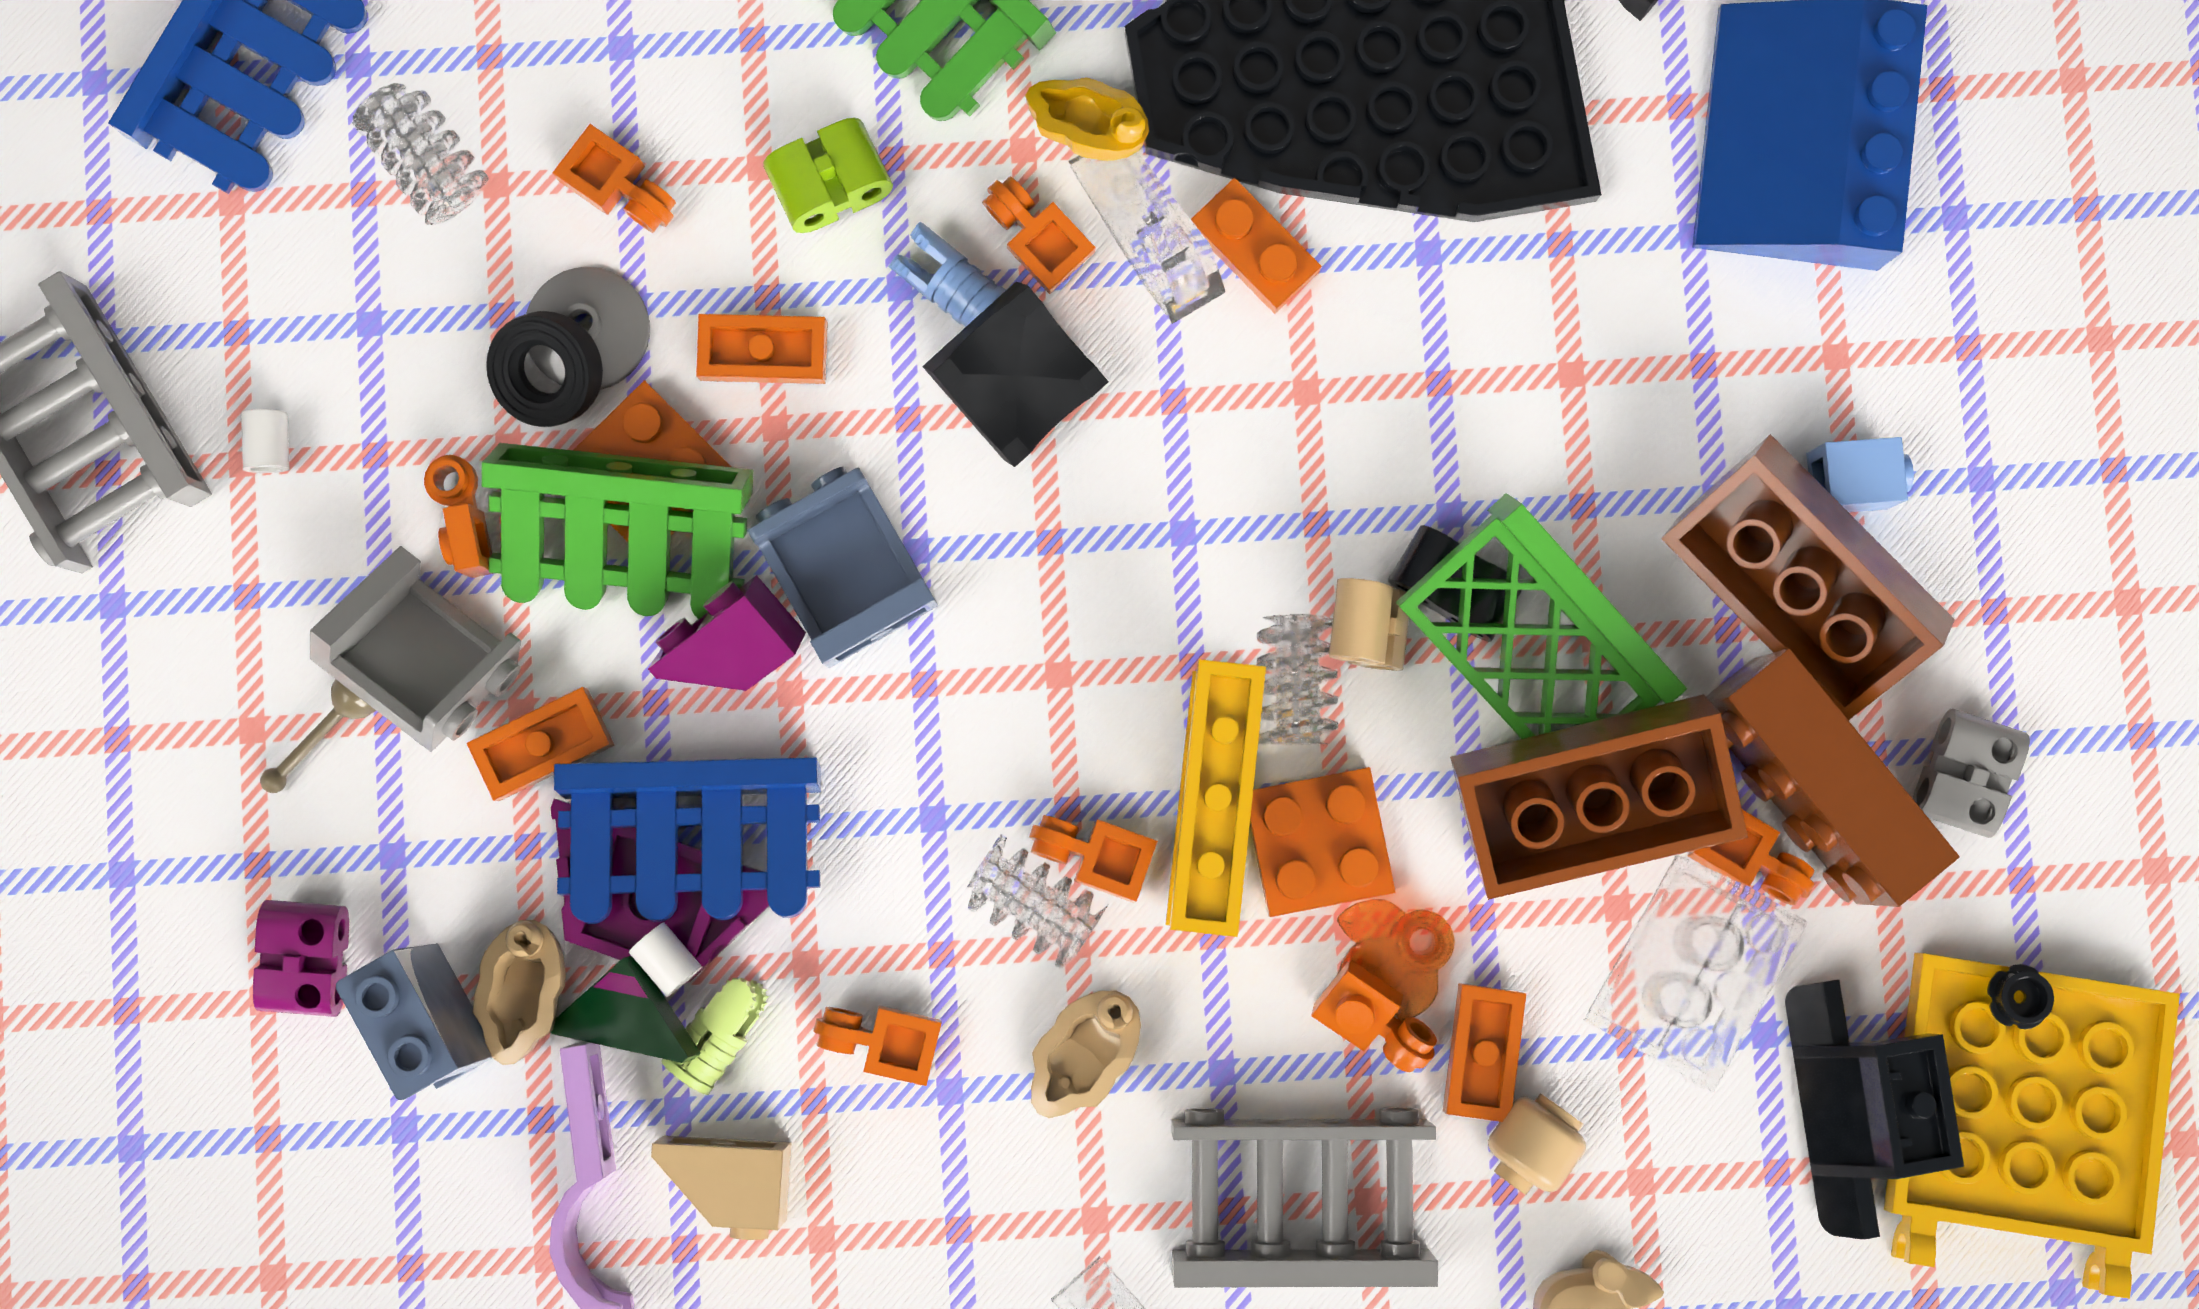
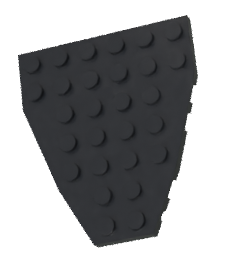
M1167 0L1158 8L1146 10L1125 25L1124 35L1135 97L1148 119L1149 133L1144 142L1147 155L1225 178H1236L1239 182L1280 194L1467 222H1480L1597 202L1602 195L1564 0Z

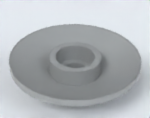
M578 267L555 275L539 288L526 314L537 311L556 312L573 320L580 314L592 316V326L587 332L594 340L601 356L603 377L600 390L611 387L629 376L641 362L648 347L650 320L644 301L628 281L606 269ZM533 346L528 352L535 365L549 379L562 386L565 379V368L560 356L547 346Z

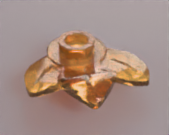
M1370 899L1358 902L1341 912L1337 917V922L1343 932L1356 944L1346 953L1338 973L1351 959L1403 994L1401 1008L1395 1014L1402 1022L1407 1017H1416L1427 1010L1438 994V970L1449 961L1454 950V934L1449 923L1441 915L1428 909H1415L1405 913L1397 905L1385 899ZM1421 929L1430 931L1432 936L1430 946L1423 951L1412 950L1410 946L1412 934Z

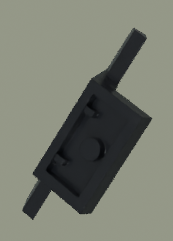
M1840 979L1793 987L1786 995L1785 1007L1819 1222L1824 1230L1833 1236L1860 1240L1880 1237L1871 1178L1901 1179L1964 1167L1943 1034L1926 1033L1873 1043L1849 1042Z

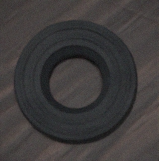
M537 311L512 319L494 336L487 353V377L495 398L510 415L532 426H559L578 418L594 403L601 388L603 377L602 361L594 340L579 323L560 313ZM535 345H543L553 349L563 361L565 379L560 389L555 393H545L536 389L526 376L524 369L525 357L528 351Z

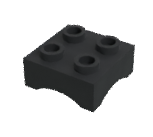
M1017 281L922 366L999 456L1013 467H1016L1062 419L1093 397L1109 382L1060 327L1028 285Z

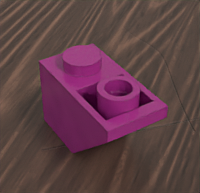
M757 575L740 588L731 581L704 603L703 607L708 611L693 624H690L685 617L680 619L656 640L655 643L661 649L648 670L656 679L747 691L793 657L806 632Z

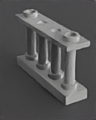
M58 271L38 283L50 304L44 308L45 316L0 342V374L60 337L67 341L71 339L82 358L76 361L77 369L2 414L0 412V475L34 530L29 535V539L41 559L50 566L83 574L93 568L79 544L81 541L155 496L193 507L211 496L212 493L88 287L67 274ZM92 390L97 393L103 392L114 410L108 414L109 421L33 467L16 436ZM121 444L135 445L146 463L140 467L141 475L65 520L47 489Z
M1191 1108L1185 1110V1120H1171L1173 1140H1192V1240L1186 1241V1250H1172V1279L1174 1288L1438 1287V1260L1429 1249H1420V1241L1414 1239L1412 1140H1436V1126L1428 1119H1419L1418 1109L1382 1108L1379 1109V1119L1224 1120L1223 1109ZM1218 1140H1257V1239L1251 1241V1250H1225V1241L1218 1240ZM1283 1140H1321L1322 1239L1316 1241V1249H1290V1241L1283 1240ZM1348 1140H1386L1387 1239L1381 1240V1249H1355V1241L1349 1240Z

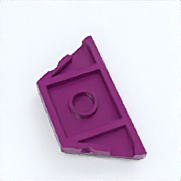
M554 798L550 808L551 818L556 821L559 858L556 859L558 878L570 877L571 829L558 828V811H571V803ZM613 828V876L636 875V828ZM678 841V874H702V849ZM743 864V872H764ZM743 890V904L739 913L731 919L718 920L711 917L703 908L702 892H678V905L675 913L665 921L653 922L639 913L636 906V893L612 894V910L609 916L600 923L587 924L573 915L570 908V895H563L564 906L561 912L565 941L618 960L631 956L629 954L630 949L651 930L665 922L702 966L686 982L690 983L769 907L767 901V890Z

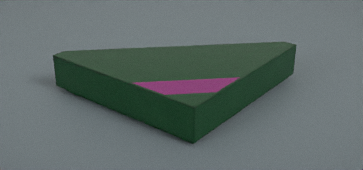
M632 956L621 959L557 1016L554 1028L551 1031V1034L680 1063L695 1059L701 1054L658 986Z

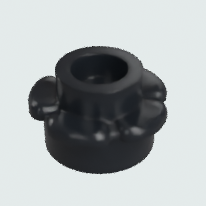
M2024 964L2012 965L2007 972L1998 971L1995 973L1988 984L1987 993L1992 998L1989 1009L1994 1018L2005 1026L2016 1024L2020 1029L2034 1028L2050 1014L2053 1008L2054 993L2051 985L2031 966ZM2016 991H2021L2024 994V1000L2021 1003H2017L2014 1000V993Z

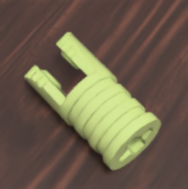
M744 978L727 980L726 985H722V990L720 992L717 991L706 1008L700 1007L695 1014L694 1020L685 1028L701 1054L695 1059L683 1063L662 1059L661 1062L664 1067L692 1089L709 1095L714 1088L715 1082L720 1080L725 1073L726 1067L734 1061L737 1052L747 1043L745 1036L760 1017L759 1013L764 1011V1006L768 1004L766 1002V999L769 997L766 995L767 989H763V984L757 983L754 980L748 981Z

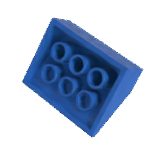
M1792 0L1720 5L1717 15L1692 248L1872 271L1880 270L1903 252L1927 5L1893 0Z

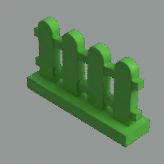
M838 0L833 8L834 22L845 34L860 36L875 24L888 36L880 44L876 60L880 69L889 77L895 79L905 78L918 66L931 78V81L921 92L920 104L924 112L936 121H947L953 118L961 109L970 117L980 107V104L973 96L1005 62L1014 70L1024 60V57L1017 49L1026 39L1040 51L1057 33L1048 18L1029 0H988L997 10L987 21L973 8L979 0H921L899 25L885 12L896 0ZM962 19L975 33L942 68L929 53Z
M499 443L482 461V487L501 489V492L493 491L489 495V511L501 512V553L493 552L489 557V573L501 574V587L504 594L510 600L517 603L532 601L542 589L545 578L564 580L566 599L572 606L582 610L592 609L597 606L606 593L607 585L627 587L629 606L634 612L642 616L658 614L668 601L669 592L691 594V610L699 619L708 612L703 607L704 603L719 589L731 581L738 588L745 584V579L733 578L734 537L744 538L746 536L747 518L735 517V514L741 515L753 494L754 470ZM544 494L562 495L565 496V499L545 497ZM608 500L629 503V505L611 504L608 503ZM672 507L693 509V512L672 510ZM544 517L565 519L564 560L544 558ZM608 524L629 526L628 567L607 564ZM671 531L693 533L691 573L670 571Z

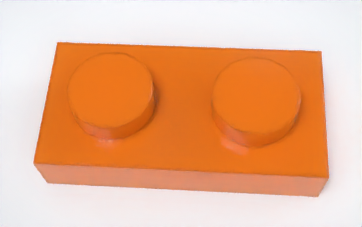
M1233 178L1189 221V227L1274 314L1285 306L1321 270L1322 266L1236 178Z
M698 314L696 377L700 381L826 384L828 322L825 317Z
M585 687L568 693L466 743L493 801H501L553 776L554 764H577L615 746L588 688Z
M1458 983L1442 1110L1445 1114L1503 1122L1511 1111L1527 993Z

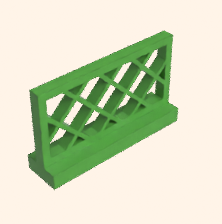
M1507 493L1487 510L1491 514L1490 517L1396 601V604L1521 739L1536 736L1526 724H1539L1540 735L1551 732V724H1585L1654 707L1660 701L1665 704L1674 702L1687 690L1686 686L1526 507ZM1495 537L1508 551L1506 579L1473 578L1474 555ZM1519 564L1532 579H1518ZM1462 567L1461 578H1449ZM1437 588H1461L1458 623L1431 622L1417 606ZM1472 589H1506L1503 623H1470ZM1517 590H1543L1550 597L1548 624H1515ZM1561 611L1574 625H1560ZM1442 633H1457L1456 648ZM1469 634H1502L1499 668L1472 667L1467 661ZM1514 635H1547L1544 669L1511 668ZM1559 636H1585L1591 643L1588 669H1556ZM1602 656L1614 670H1601ZM1484 679H1499L1498 693ZM1510 679L1543 680L1540 712H1514L1508 706ZM1555 680L1587 681L1585 713H1552ZM1600 681H1625L1638 695L1618 714L1597 713Z

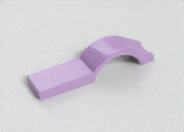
M590 1042L574 1043L560 1048V1057L577 1182L564 1193L551 1220L549 1253L560 1284L580 1309H634L633 1294L612 1289L591 1273L579 1252L576 1226L582 1203L596 1183L616 1171L600 1045Z

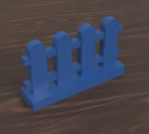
M182 0L108 124L122 136L146 150L153 138L157 139L158 143L153 151L170 162L178 151L213 171L217 175L212 185L228 195L235 185L249 192L262 191L270 185L273 178V170L270 163L261 154L256 152L257 147L266 132L281 139H291L300 134L305 123L304 115L300 108L287 97L298 79L312 86H323L334 78L336 73L335 61L330 53L319 44L330 26L346 34L360 31L367 22V10L361 0H287L312 15L302 34H299L262 12L268 0ZM217 32L223 34L211 54L208 53L206 50ZM241 45L281 68L270 87L229 65ZM185 85L191 87L179 107L175 106L174 103ZM209 98L249 121L237 141L198 119Z
M817 757L554 764V790L564 799H571V811H558V828L571 829L570 877L557 878V894L560 896L570 895L571 911L577 919L584 923L597 924L609 916L612 910V894L636 893V906L639 913L650 921L662 922L669 919L675 913L678 905V892H702V905L705 911L715 919L728 920L736 916L741 910L743 890H767V901L772 911L782 918H794L800 915L807 906L808 889L821 888L820 870L808 871L807 823H820L819 804L807 805V793H821V767ZM767 794V806H743V795ZM702 796V807L678 808V797ZM613 798H636V809L613 810ZM767 824V872H743V825ZM678 826H702V874H678ZM613 828H636V875L613 876Z

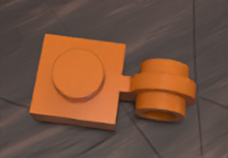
M592 124L588 125L552 172L560 183L607 216L622 196L625 197L629 202L623 208V211L636 223L652 233L655 232L659 225L667 227L674 217L670 211L676 204V201L667 192L648 179H645L640 187L633 184L645 168L641 159Z
M1011 176L1003 183L996 180L987 188L990 195L982 201V204L991 216L1006 230L1015 223L1023 229L1007 243V249L1049 294L1095 253L1096 247L1054 202L1034 218L1028 212L1035 205L1033 199Z
M441 456L428 466L424 476V486L426 492L434 501L447 506V508H442L446 527L439 528L438 531L443 558L448 565H454L456 572L470 578L494 574L489 573V557L492 555L485 514L477 508L475 498L478 487L476 470L468 461L459 456ZM452 472H458L459 480L457 485L453 489L445 491L444 480L446 476Z
M1743 809L1748 838L1690 851L1687 855L1741 889L1750 887L1758 871H1761L1765 877L1761 885L1762 889L1772 897L1789 905H1796L1800 897L1808 898L1815 886L1811 880L1815 870L1808 863L1785 852H1780L1777 858L1769 855L1781 832Z
M1043 815L1040 826H1032L1029 838L1034 841L1031 853L1065 865L1070 854L1080 856L1082 859L1074 882L1132 903L1137 902L1158 842L1157 840L1099 819L1094 822L1088 842L1076 839L1079 827L1055 817Z
M1351 959L1314 1003L1311 1016L1363 1052L1378 1034L1384 1037L1386 1041L1383 1045L1384 1055L1395 1067L1404 1072H1413L1415 1068L1426 1067L1435 1055L1433 1047L1436 1045L1437 1039L1433 1031L1425 1023L1414 1017H1407L1404 1021L1394 1017L1401 1008L1403 994Z
M879 1006L873 1030L861 1027L862 1014L846 1009L825 1007L823 1018H816L813 1029L814 1033L819 1034L816 1046L842 1054H854L856 1044L869 1046L863 1072L927 1086L942 1020L884 1006Z

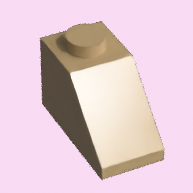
M662 1136L652 1143L651 1157L712 1227L730 1228V1238L739 1240L768 1239L769 1230L778 1231L787 1221L792 1142Z

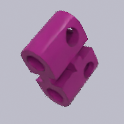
M265 900L262 903L257 916L255 952L260 953V965L254 968L253 1004L257 1011L337 1017L340 1014L344 1003L336 990V983L347 976V964H342L343 951L348 949L349 912L346 906Z

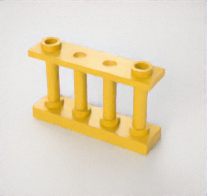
M1199 659L1197 671H1192L1165 925L1170 926V930L1238 937L1266 673L1265 666Z

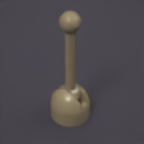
M335 679L331 686V701L334 708L277 768H269L262 773L260 777L261 787L269 793L282 791L287 783L286 776L343 717L350 719L365 718L376 710Z

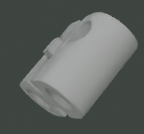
M1953 708L1949 709L1937 728L1929 750L1934 752L1929 767H1923L1913 800L1929 819L1986 838H1992L2000 829L2012 796L2007 794L2012 779L2019 780L2030 745L2029 735L2026 732Z

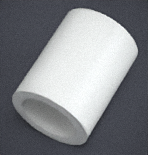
M255 409L241 412L243 471L251 473H280L290 470L288 413L274 409Z
M665 922L651 930L629 951V954L666 997L682 987L702 968L701 964Z

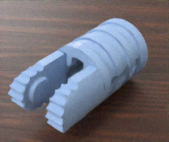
M922 222L916 225L910 236L918 247L927 252L942 266L932 276L925 269L921 268L917 262L899 254L894 257L888 266L930 302H936L941 310L952 315L956 322L963 324L965 327L1006 291L1002 286H997L990 277L983 275L981 270L974 264L971 265L963 254Z

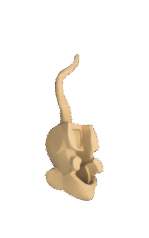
M1595 1250L1589 1252L1582 1259V1268L1559 1271L1543 1280L1535 1292L1533 1309H1636L1645 1307L1663 1297L1664 1291L1647 1273L1618 1262L1607 1252Z

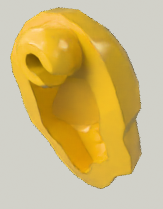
M1088 77L1075 80L1041 81L1029 87L1025 94L1029 111L1036 120L1041 136L1067 145L1073 153L1084 158L1115 161L1129 157L1140 150L1149 133L1148 119L1134 96L1124 90L1112 88L1101 81Z

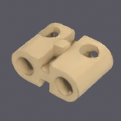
M1337 579L1329 657L1340 661H1348L1350 664L1365 668L1402 671L1404 669L1409 617L1396 604V601L1406 592L1372 580Z

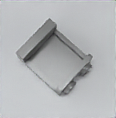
M399 546L310 630V660L432 753L447 737L455 741L467 731L478 714L476 707L490 693L498 697L512 685L521 670V666L518 665L521 640L511 632L502 641L498 640L419 579L421 561L405 548Z

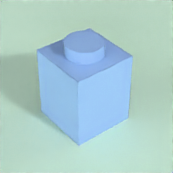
M1902 437L1825 442L1806 453L1808 472L1848 512L1887 510L1908 501V492L1913 486L1914 470L1910 456L1903 453Z

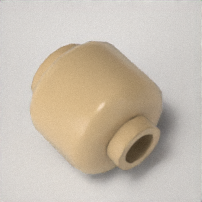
M1541 1093L1535 1101L1526 1097L1516 1099L1513 1102L1511 1111L1503 1122L1498 1123L1488 1139V1147L1491 1153L1500 1160L1494 1172L1525 1195H1527L1533 1185L1546 1192L1557 1191L1586 1151V1142L1579 1133L1584 1124Z

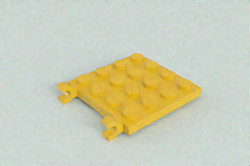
M1914 953L1904 1037L1926 1033L1943 1034L1964 1167L1901 1179H1887L1884 1210L1902 1215V1221L1899 1222L1894 1232L1891 1256L1904 1259V1262L1908 1264L1934 1268L1937 1221L2094 1245L2095 1250L2089 1255L2085 1264L2082 1287L2099 1290L2098 1293L2130 1299L2132 1252L2152 1255L2180 994L2038 971L2052 987L2054 993L2053 1008L2050 1014L2038 1026L2031 1029H2020L2016 1024L2011 1026L2001 1024L1994 1018L1989 1009V1005L1992 1002V998L1987 993L1989 981L1998 971L2007 972L2010 967L1926 953ZM2016 991L2014 993V1000L2017 1003H2021L2024 1000V994L2021 991Z

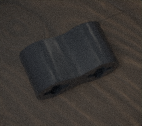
M1420 525L1389 576L1388 582L1396 589L1407 592L1460 543L1432 527ZM1474 555L1473 578L1506 579L1507 571ZM1462 567L1449 578H1461ZM1437 588L1421 604L1439 613L1450 622L1458 623L1461 588ZM1472 589L1470 623H1503L1506 589ZM1517 590V599L1523 590ZM1496 634L1471 635L1486 642H1492Z

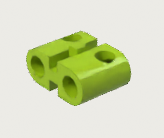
M846 118L817 130L819 138L806 144L803 138H799L774 150L765 158L763 167L789 223L796 233H808L838 221L837 213L850 207L853 213H856L883 200L892 191L893 183L861 119Z

